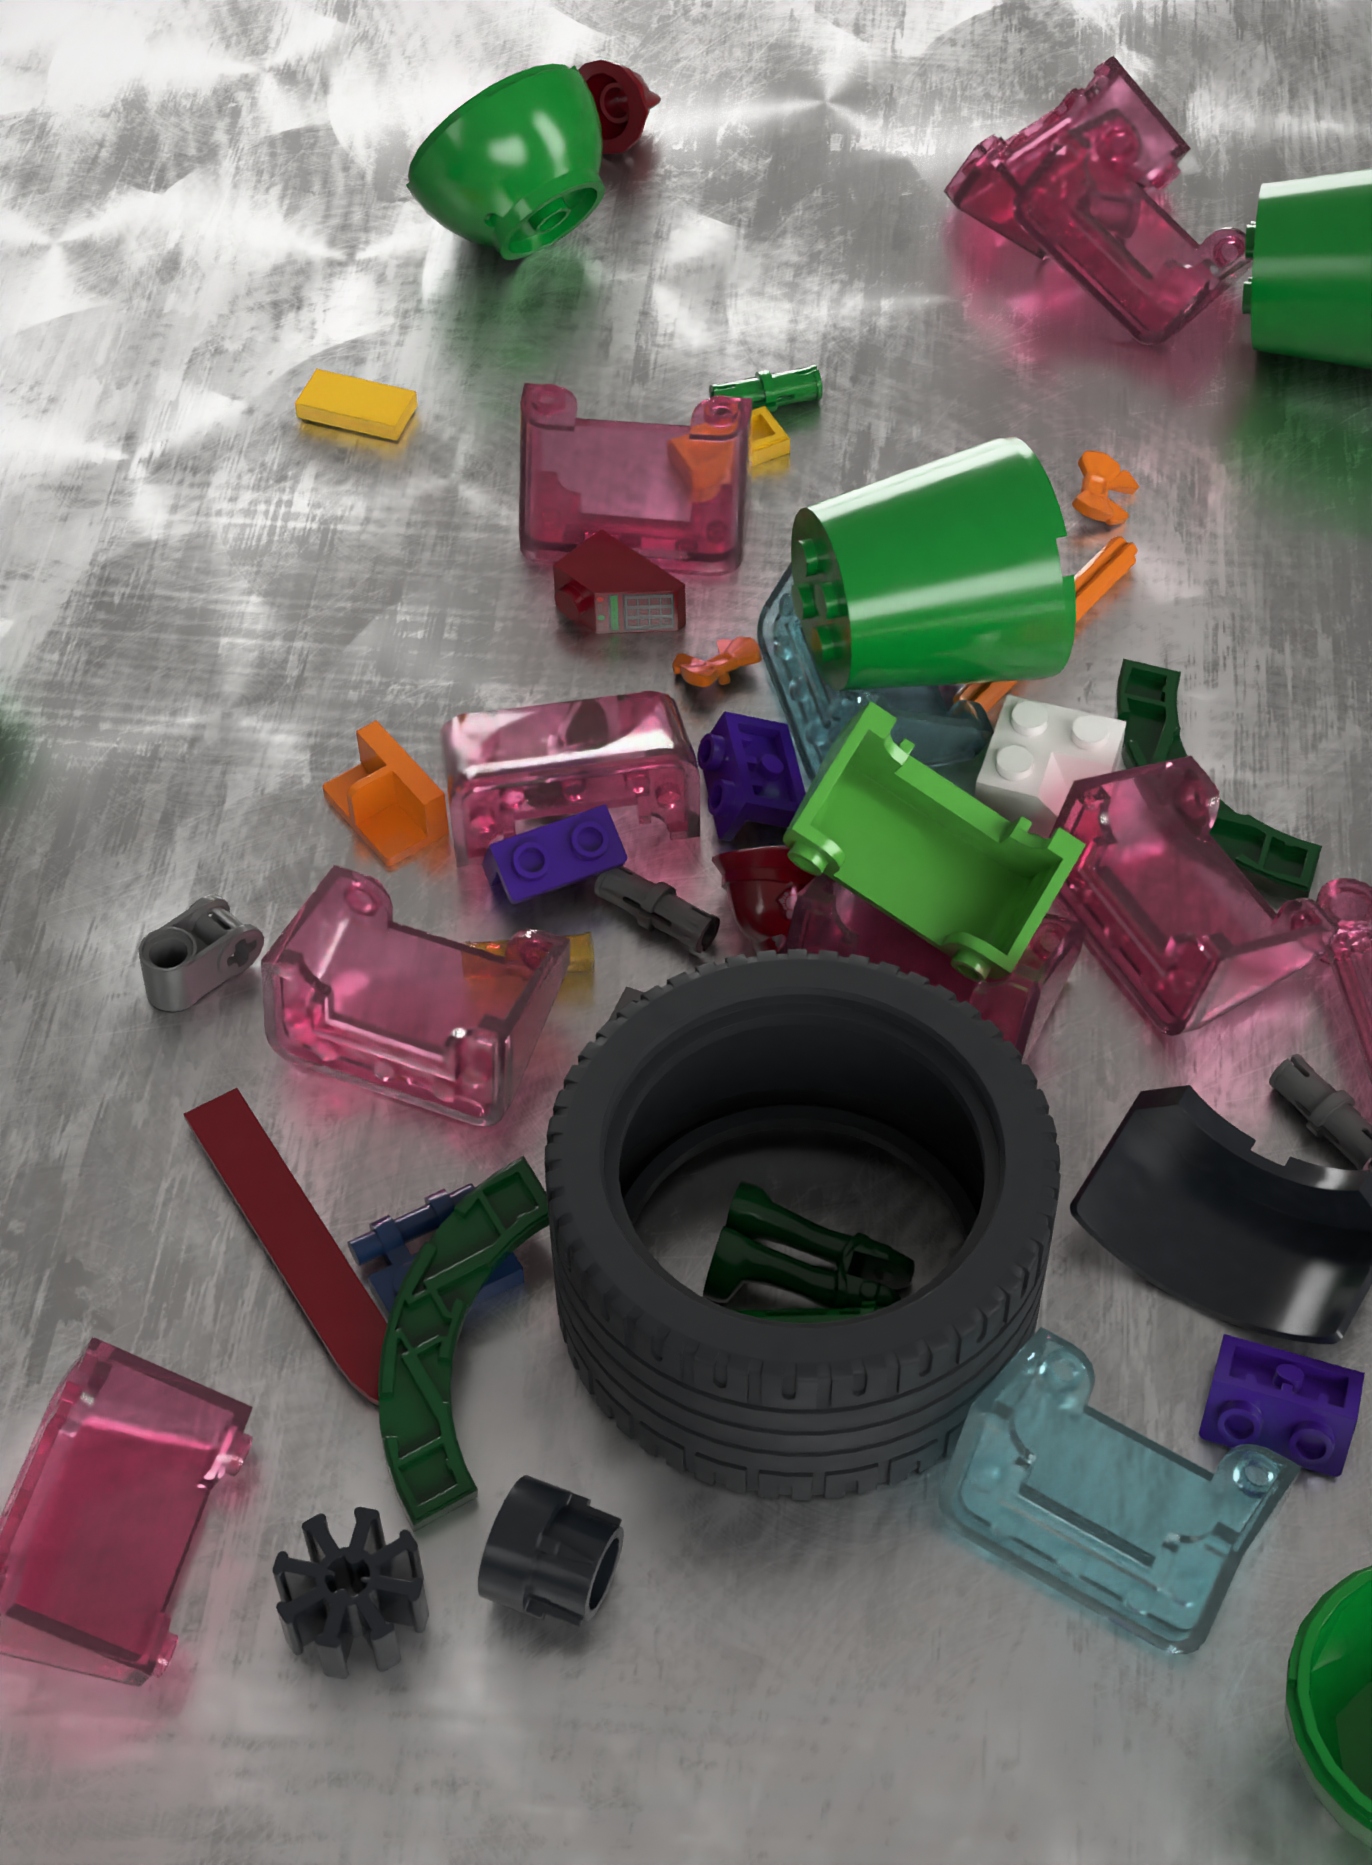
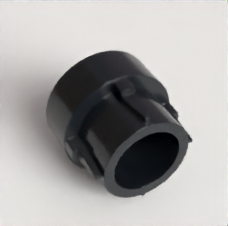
M529 1475L522 1476L505 1498L490 1531L479 1569V1595L540 1620H544L547 1614L580 1627L582 1620L590 1621L597 1613L614 1577L624 1538V1530L620 1526L622 1519L590 1507L591 1500Z

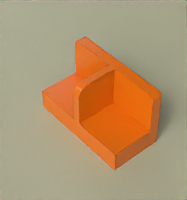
M375 720L356 731L361 763L324 783L322 787L324 797L382 862L387 866H392L449 834L445 793L381 724Z

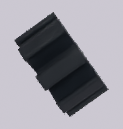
M357 1507L354 1510L356 1525L349 1547L339 1548L330 1535L326 1516L320 1513L302 1524L311 1562L289 1558L287 1552L281 1551L277 1554L272 1569L281 1599L277 1603L276 1609L286 1642L295 1655L302 1654L304 1651L303 1647L315 1640L323 1673L326 1676L345 1679L349 1675L347 1660L354 1637H365L373 1650L377 1669L380 1672H384L401 1661L393 1623L412 1626L415 1632L422 1633L426 1628L429 1617L423 1584L424 1574L417 1542L408 1530H402L399 1533L400 1538L386 1545L379 1511L365 1507ZM352 1588L357 1595L351 1596L347 1590Z

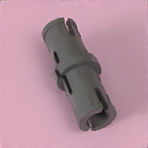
M624 866L601 873L596 880L594 893L597 897L605 899L637 917L638 924L648 931L652 932L657 928L691 947L697 953L707 950L718 933L720 919L717 916L709 914L676 896V889L663 881L655 884Z
M1300 1054L1292 1055L1291 1060L1288 1058L1284 1060L1272 1073L1269 1079L1270 1086L1301 1112V1115L1309 1121L1306 1127L1317 1138L1324 1136L1347 1157L1357 1170H1372V1125L1353 1107L1355 1106V1100L1345 1090L1336 1091L1314 1071Z

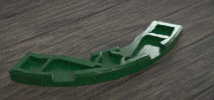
M1123 658L1117 683L1114 719L1126 721L1121 756L1136 790L1148 808L1170 833L1215 868L1263 892L1306 906L1322 846L1278 831L1251 815L1236 813L1219 798L1220 791L1204 775L1193 757L1187 755L1183 747L1177 712V691L1181 672Z
M524 1155L493 1173L465 1195L454 1207L453 1213L439 1226L428 1242L425 1241L418 1251L401 1283L390 1311L381 1348L379 1368V1423L385 1461L397 1499L413 1532L475 1499L478 1494V1489L465 1465L456 1437L450 1395L452 1364L458 1338L467 1314L483 1286L515 1249L535 1233L549 1225L546 1191Z

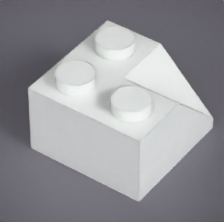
M1007 694L976 781L974 798L1010 822L1015 821L1021 816L1032 822L1027 833H1034L1048 839L1052 836L1055 829L1058 827L1062 828L1086 844L1080 857L1091 859L1118 773L1126 721Z

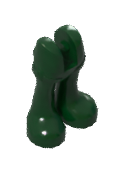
M742 1180L731 1202L726 1225L723 1226L720 1232L702 1297L717 1303H729L745 1284L756 1283L790 1292L825 1309L861 1308L862 1301H878L880 1307H888L902 1300L901 1296L893 1289H903L909 1286L915 1272V1261L891 1246L871 1239L868 1235L857 1232L853 1236L816 1224L774 1203L763 1188ZM757 1241H770L807 1253L834 1264V1270L824 1269L759 1244Z

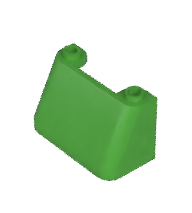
M870 701L841 729L787 828L783 841L790 849L787 854L788 858L797 867L810 874L819 876L823 873L951 957V966L964 977L979 983H983L987 977L1001 979L1011 974L1086 844L1060 827L1055 829L1052 836L1048 839L1034 833H1027L1032 822L1023 816L1010 822L909 755L915 746L914 743L904 738L896 744L892 740L890 732L898 719Z

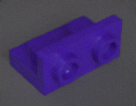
M724 711L711 732L705 734L701 739L697 752L698 766L703 770L708 792V810L713 815L718 838L732 841L746 820L788 828L806 795L788 724Z
M604 804L490 844L481 865L490 887L502 883L509 901L512 904H517L621 867L627 861V854L607 805Z
M1224 1334L1199 1429V1436L1207 1441L1338 1477L1342 1474L1357 1424L1365 1373Z

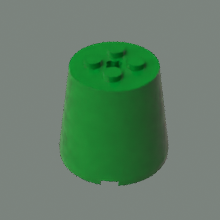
M1372 168L1262 184L1256 221H1251V225H1247L1245 238V258H1253L1252 276L1248 277V281H1244L1242 313L1251 314V342L1253 350L1372 370Z
M1017 437L995 438L804 507L797 512L791 536V563L794 583L791 591L792 602L796 616L801 620L803 632L814 663L830 688L835 691L1039 680L1056 676L1064 669L1071 654L1075 635L1076 590L1074 575L1062 576L1056 538L1068 535L1051 482L1039 459L1025 442Z

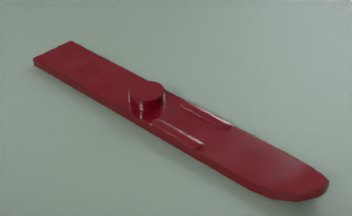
M235 1088L184 1113L185 1121L337 1367L356 1390L370 1402L379 1406V1368L387 1322L238 1088Z

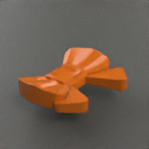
M1085 451L1077 461L1084 476L1081 484V493L1073 500L1072 506L1090 519L1106 522L1110 526L1123 524L1129 518V514L1108 498V490L1133 495L1139 488L1138 483L1128 471H1120L1118 462L1108 454L1098 451Z
M736 637L734 640L719 639L717 640L719 655L703 661L680 653L676 655L672 667L674 674H681L687 683L694 686H710L717 678L720 685H726L730 683L729 672L740 666L756 664L762 660L758 643L751 637Z

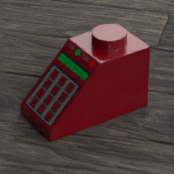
M602 528L553 564L555 605L567 618L579 621L596 634L675 632L686 626L685 584Z

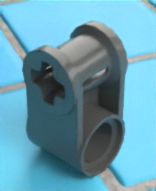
M210 894L198 899L188 910L161 928L150 932L140 943L138 948L139 959L148 1000L156 1008L169 1012L182 1011L193 1006L207 993L232 976L244 972L255 962L264 946L262 932L251 924L243 925L230 913L228 902L221 896Z

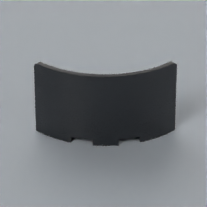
M1190 1085L1140 1091L1070 1204L1071 1215L1101 1246L1141 1277L1166 1293L1218 1319L1251 1331L1291 1341L1313 1344H1335L1344 1337L1372 1285V1171L1324 1167L1291 1156L1285 1166L1280 1165L1251 1151L1256 1140L1225 1120Z

